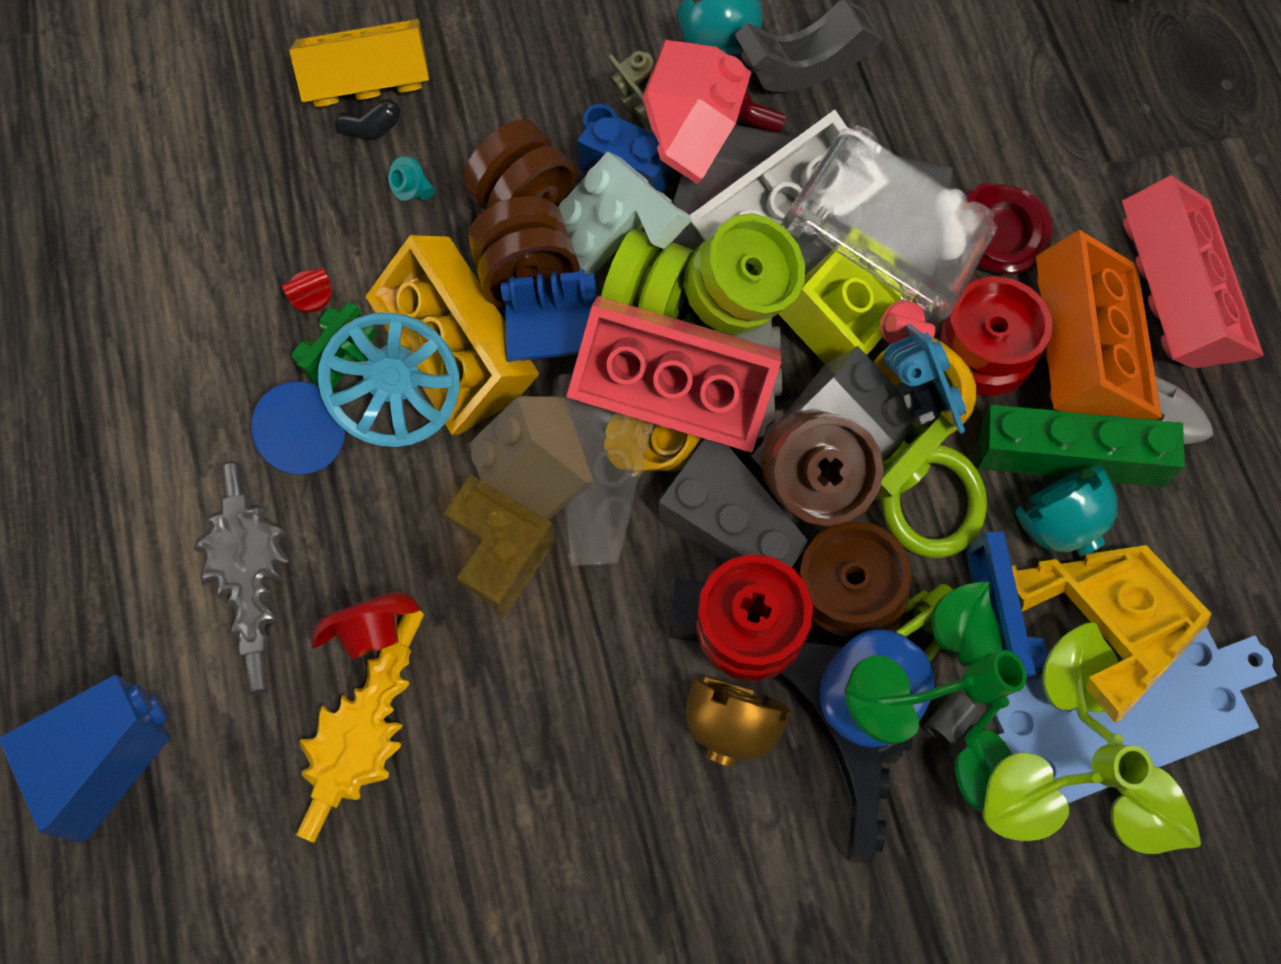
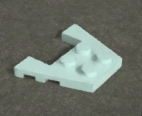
M608 151L588 171L587 175L558 207L576 253L580 269H584L585 274H595L620 247L628 232L634 228L637 229L641 224H643L651 244L665 249L692 221L685 211L671 203L672 200L665 194L654 189L648 183L649 181L621 157Z

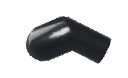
M386 99L376 103L362 116L341 112L337 120V131L339 134L370 140L379 139L396 125L400 117V108L394 101Z

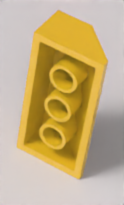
M410 235L365 296L375 313L391 312L415 318L435 330L448 344L455 357L460 380L456 406L445 423L451 435H459L505 409L517 396H521L539 375L531 360L507 362L506 322L495 305L487 301L481 284L450 237ZM383 324L386 331L389 333L390 324ZM402 326L400 345L405 346L412 352L428 341L418 332ZM438 350L418 364V370L432 375L448 374ZM421 386L435 409L440 411L446 400L448 388Z

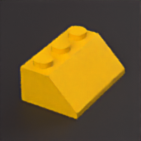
M419 19L296 39L289 49L301 101H313L314 107L336 104L339 102L338 96L355 93L357 100L377 97L381 95L380 89L394 86L397 87V92L414 91L422 88L421 82L429 81V71Z

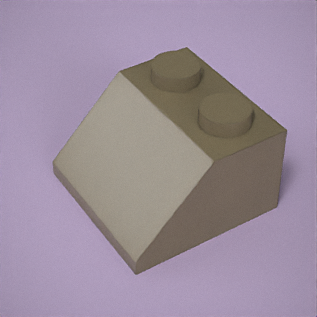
M517 396L469 443L472 461L477 468L482 486L534 526L544 525L594 483L564 397Z

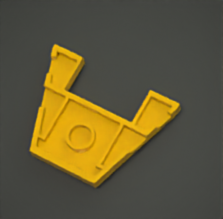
M1147 545L1086 554L1083 561L1061 564L1057 559L1040 561L1037 568L1018 571L1015 565L1012 566L1022 612L1054 596L1066 593L1088 620L1098 625L1102 636L1124 659L1090 676L1086 686L1089 693L1115 723L1126 716L1205 629L1212 614Z

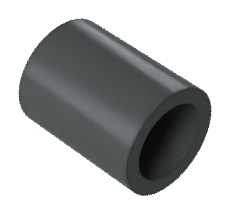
M953 692L947 696L926 721L924 728L934 740L951 749L979 716L980 712L967 697L959 692Z

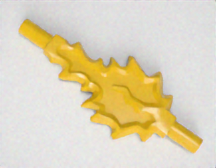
M421 611L403 614L397 626L399 642L381 649L378 658L367 660V680L362 689H354L355 699L350 701L346 695L341 696V705L336 713L329 711L325 705H322L319 708L316 736L309 739H300V747L310 763V766L302 770L301 774L313 785L310 795L313 800L296 836L315 843L331 808H337L341 798L358 800L361 798L359 792L361 785L388 779L389 772L384 768L385 761L401 747V743L391 741L390 739L403 725L387 723L383 719L394 710L390 705L392 699L403 692L410 684L409 681L400 677V671L409 665V656L411 654L409 646L425 615Z

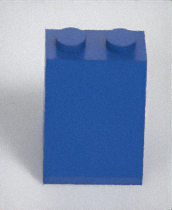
M115 674L0 737L1 746L38 832L76 843H81L90 838L170 739L164 722L169 720V715L164 704L156 694L150 696L139 683L132 685Z

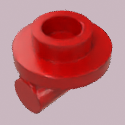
M323 267L317 270L302 271L292 277L288 283L281 285L290 304L296 310L305 313L321 310L329 303L332 297V286Z

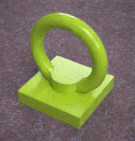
M943 414L923 424L913 425L900 444L882 461L884 473L879 493L874 499H881L883 518L890 533L898 539L904 548L914 554L927 558H945L964 550L975 540L981 531L987 511L986 490L976 467L960 452L940 445L955 429ZM929 463L944 465L955 472L961 479L967 493L968 508L962 525L955 533L942 539H929L916 533L906 522L901 510L900 494L912 488L925 476L930 468Z

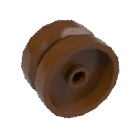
M516 120L501 126L475 149L465 166L462 183L464 191L485 210L495 203L512 197L523 196L548 199L559 207L560 203L568 197L574 188L577 170L576 166L556 146H551V140L530 120Z
M523 196L512 197L495 203L480 213L469 227L467 242L477 267L482 290L487 301L498 308L506 309V303L503 301L501 294V283L509 282L510 277H533V281L537 282V274H543L544 281H550L551 272L557 273L558 280L561 279L560 274L579 272L580 265L572 242L569 239L560 209L548 199Z
M820 409L795 412L778 423L765 441L761 459L764 482L774 498L805 522L822 526L847 523L865 512L879 493L884 473L881 450L870 432L847 417ZM825 459V467L821 471L817 465L821 460Z
M853 521L833 525L813 539L804 552L800 577L806 583L813 603L811 624L817 632L833 643L845 645L852 638L863 632L871 630L895 632L905 618L912 571L908 553L894 535L878 525Z

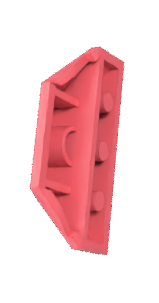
M666 40L660 48L642 98L651 129L659 142L657 150L660 160L696 184L703 179L736 124L751 75V71L744 67L739 59L727 55L717 47Z

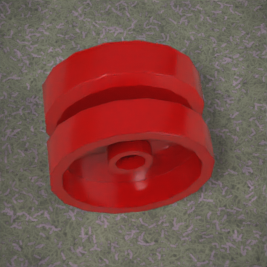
M990 276L973 280L959 290L936 339L951 348L967 364L975 380L976 394L994 397L1011 393L1026 382L1052 336V316L1045 301L1031 287L1011 278Z
M754 554L729 559L711 573L701 590L696 628L701 650L716 669L734 679L760 681L778 676L795 662L811 628L813 603L806 583L791 566L771 556ZM749 615L757 616L759 623L750 622L747 620V617Z

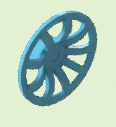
M391 312L368 314L342 326L331 337L325 347L318 367L320 394L330 415L349 434L364 442L379 446L400 447L412 445L433 435L450 418L456 406L460 389L458 366L452 351L443 338L422 321L407 315ZM378 324H390L387 345L380 349L375 347L368 340L362 328ZM402 326L418 332L428 341L412 352L405 346L400 345ZM351 336L359 350L368 358V361H347L335 356V353L340 345ZM438 350L448 374H427L418 370V364ZM331 369L344 374L363 375L364 379L346 390L333 393L330 381ZM418 385L429 388H448L446 400L440 411L431 406L422 397L417 388ZM370 392L374 396L361 421L357 424L346 415L339 405L351 402ZM408 399L417 411L429 419L430 422L422 428L408 432L403 400ZM384 401L390 402L395 434H382L369 430Z

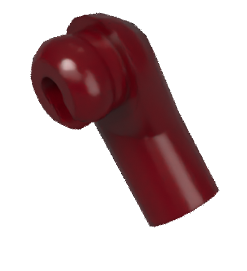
M745 92L737 121L766 131L780 133L786 115L752 102L751 96Z

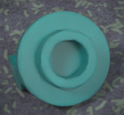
M402 156L392 163L388 181L395 197L402 201H412L417 197H420L421 200H427L434 195L435 189L423 174L417 160L412 157Z

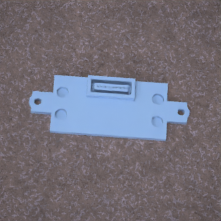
M1205 627L1122 720L1115 723L1106 712L1092 713L1088 711V713L1113 734L1122 735L1123 745L1139 746L1146 750L1152 759L1153 766L1159 768L1259 728L1240 691L1277 676L1272 667L1273 657L1269 650L1259 643L1255 635L1218 649L1207 627ZM1110 646L1113 652L1116 654L1118 661L1120 662L1124 660L1117 653V651L1112 646ZM1249 655L1257 659V667L1252 666L1248 662ZM1042 674L1028 679L1021 691L1007 696L1010 702L1009 706L1000 709L994 716V719L1001 732L998 736L1006 743L1012 754L1026 752L1041 756L1050 764L1054 780L1062 776L1092 771V758L1097 749L1106 745L1107 741L1078 718L1077 708L1060 710L1049 702L1044 691ZM1085 783L1065 786L1058 790L1064 795L1067 802L1071 803L1108 787L1101 783Z

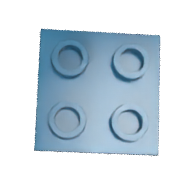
M907 324L906 327L910 336L894 342L886 348L884 352L885 364L909 386H918L929 381L943 416L960 433L965 432L960 416L967 413L966 407L957 387L953 386L950 388L943 371L950 369V364L943 346L939 341L933 342L928 332L923 334L912 324Z

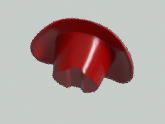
M390 592L326 615L315 625L311 635V648H317L336 636L350 659L361 657L373 650H381L399 642L396 614H411L421 611L422 608L414 598L401 592Z

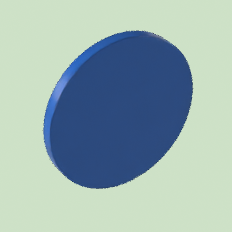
M287 382L272 388L258 401L251 417V437L257 452L270 466L287 474L304 475L323 469L336 458L345 438V429L338 425L327 411L321 398L319 387L307 382Z

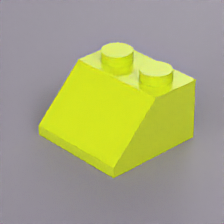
M851 234L805 275V283L798 298L778 314L826 364V362L857 346L868 355L882 338L880 322L886 309L897 301L908 300L912 302V299Z

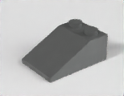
M859 346L826 362L778 422L780 423L795 412L810 409L835 412L853 420L870 432L881 450L882 461L900 444L913 426L898 388ZM769 435L751 456L760 466L765 441ZM825 459L821 460L817 465L821 471L825 467Z

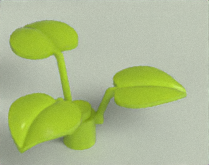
M1095 622L1085 623L1074 628L1054 645L1043 666L1042 683L1049 702L1055 708L1060 710L1077 708L1078 718L1105 739L1107 744L1101 746L1095 752L1091 761L1092 771L1062 776L1055 780L1050 764L1041 756L1026 752L1007 756L997 764L988 781L983 808L985 825L994 833L1012 840L1033 841L1049 837L1063 826L1069 816L1068 802L1058 789L1077 784L1101 783L1107 787L1117 788L1122 794L1112 804L1110 816L1116 836L1127 848L1144 854H1159L1177 849L1199 847L1201 841L1193 812L1176 781L1163 769L1153 766L1152 759L1146 750L1139 746L1123 745L1122 735L1113 734L1088 713V711L1092 713L1105 712L1086 689L1089 677L1119 662L1116 654L1103 638Z

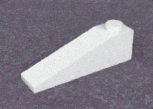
M833 110L689 216L692 220L690 223L703 241H706L719 226L733 216L750 213L769 217L788 231H792L851 212L885 187L887 183L838 113Z

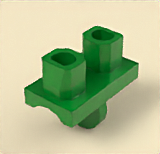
M347 302L342 310L329 307L320 318L319 328L323 333L315 343L310 341L301 342L292 352V358L318 387V367L322 353L331 337L342 326L362 316L361 310L357 305ZM372 326L362 328L370 342L378 333ZM351 336L340 345L335 353V356L347 361H368V358L359 350ZM331 369L330 375L332 389L345 376L344 373Z

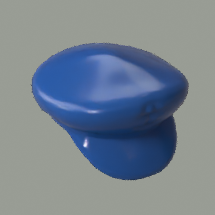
M871 630L852 638L829 662L820 682L819 699L826 721L840 736L862 747L877 748L891 744L879 742L863 732L857 726L847 708L844 690L850 673L858 662L874 655L891 658L902 667L908 676L910 695L934 688L933 669L923 650L904 635L889 630ZM931 700L913 704L919 721Z

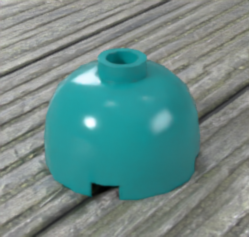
M685 0L676 11L677 22L685 43L717 47L727 55L734 56L737 59L742 58L741 52L743 48L735 33L746 23L761 29L763 21L760 0H702L694 4L693 0Z
M1102 466L1089 467L1094 476L1082 479L1077 471L1038 491L1030 497L1031 502L1037 505L1027 512L1024 511L1021 505L1016 509V517L1025 532L1036 544L1046 550L1058 553L1076 550L1080 556L1089 554L1104 545L1105 540L1102 535L1108 532L1115 523L1118 515V501L1113 484Z

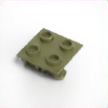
M636 51L619 64L611 54L608 57L615 74L610 79L622 96L619 98L622 106L633 120L637 117L640 118L645 125L644 130L654 134L642 98L654 67L651 55L647 52Z

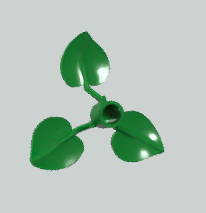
M988 582L966 584L950 591L937 602L932 613V629L939 646L948 653L958 654L959 663L962 666H968L962 679L910 695V682L902 667L891 658L874 655L857 663L850 673L844 690L847 708L857 726L871 738L887 744L902 743L911 739L918 732L919 719L913 704L923 703L963 690L966 696L974 702L982 704L991 703L965 736L968 749L959 752L955 760L956 779L961 793L973 808L982 813L988 781L994 768L1001 760L1012 755L1010 749L1000 736L991 730H983L1000 709L1009 706L1010 702L1007 696L1021 691L1027 681L1026 670L1019 657L1011 651L1002 650V639L990 601Z

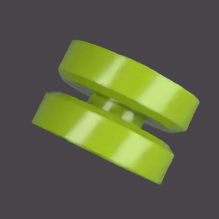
M752 213L733 216L719 226L706 241L693 251L684 271V289L689 305L704 323L718 332L732 335L755 332L794 302L805 283V262L798 243L789 231L769 217Z
M635 228L632 229L622 241L612 261L601 297L678 319L687 297L684 289L685 266L694 250L672 242L660 253V247L651 244L646 232Z

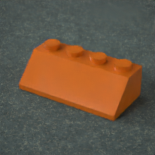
M1078 230L1036 256L1037 285L1040 290V297L1045 301L1052 316V336L1046 345L1045 357L1049 365L1050 398L1053 408L1064 412L1157 420L1162 418L1137 265L1083 231Z

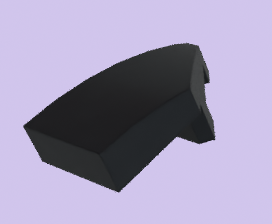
M929 381L918 386H909L904 382L897 384L899 394L912 425L923 424L942 414Z

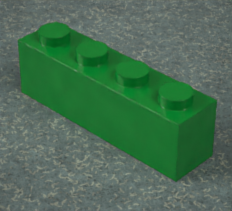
M990 405L978 426L977 469L1063 478L1078 471L1081 478L1085 479L1094 476L1089 467L1102 466L1111 482L1166 487L1185 467L1184 429L1181 422Z

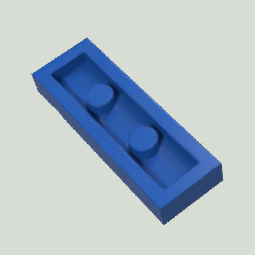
M1004 531L986 532L965 548L972 583H989L990 601L999 625L1002 650L1011 651L1019 657L1025 667L1028 679L1036 675V672L1043 670L1048 656L1045 641L1043 638L1027 637Z

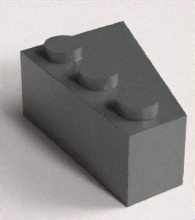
M704 439L659 501L660 522L724 563L729 559L754 554L774 557L791 566L796 571L803 560L804 552L809 543L730 447L711 440Z

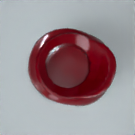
M991 183L977 185L965 193L966 202L963 210V220L968 251L959 256L979 268L998 274L1023 273L1036 266V256L1050 247L1053 234L1050 214L1040 199L1019 187Z

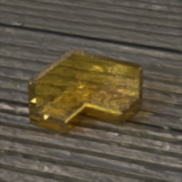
M470 475L444 512L447 521L482 541L457 577V580L462 586L492 603L495 612L505 617L555 543L556 538L553 524L548 519Z

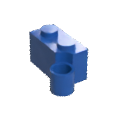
M595 104L589 107L583 115L584 132L577 140L580 170L588 173L608 151L621 157L646 178L654 189L663 193L675 175V169L660 160L657 150L659 142L656 136L617 117L614 109L608 105Z

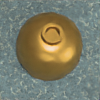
M697 676L694 677L688 695L686 718L688 728L694 739L708 748L706 757L716 763L734 767L737 759L754 760L768 754L778 744L785 730L791 710L786 705L770 697L767 705H762V700L754 696L755 691L709 677H704L702 681Z

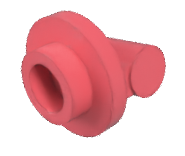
M908 300L893 303L886 309L881 318V335L889 344L910 336L906 327L907 324H912L923 334L928 332L932 339L935 335V326L925 322V315L921 307Z

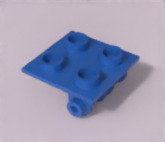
M579 269V272L560 274L561 279L558 280L557 273L551 272L550 281H544L543 274H537V282L533 281V277L515 278L514 276L509 278V282L501 283L502 299L506 303L507 362L578 355L591 307L597 298V284L594 273L585 274L584 269Z

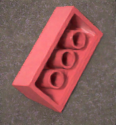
M1172 175L1123 200L1122 203L1127 216L1123 219V225L1128 236L1136 244L1139 256L1135 258L1136 265L1142 277L1148 281L1152 293L1148 296L1149 306L1156 318L1161 321L1165 333L1161 336V343L1167 356L1193 369L1252 360L1263 356L1210 200Z
M597 296L591 307L566 398L752 453L782 362L781 352L772 347Z

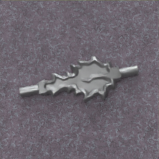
M228 463L221 467L225 498L222 499L221 513L207 519L206 524L211 527V530L194 546L193 550L204 553L207 557L200 580L201 584L207 585L211 581L217 580L219 582L217 597L221 598L225 594H230L227 606L234 607L235 619L229 631V636L239 639L238 650L240 657L245 659L249 694L258 695L269 691L265 655L268 654L270 637L264 629L266 624L277 620L276 614L266 603L265 596L271 592L264 581L270 579L275 581L284 580V577L277 568V564H286L289 561L279 546V540L286 536L287 530L264 520V515L268 510L266 507H251L250 497L244 495L241 465L238 463Z

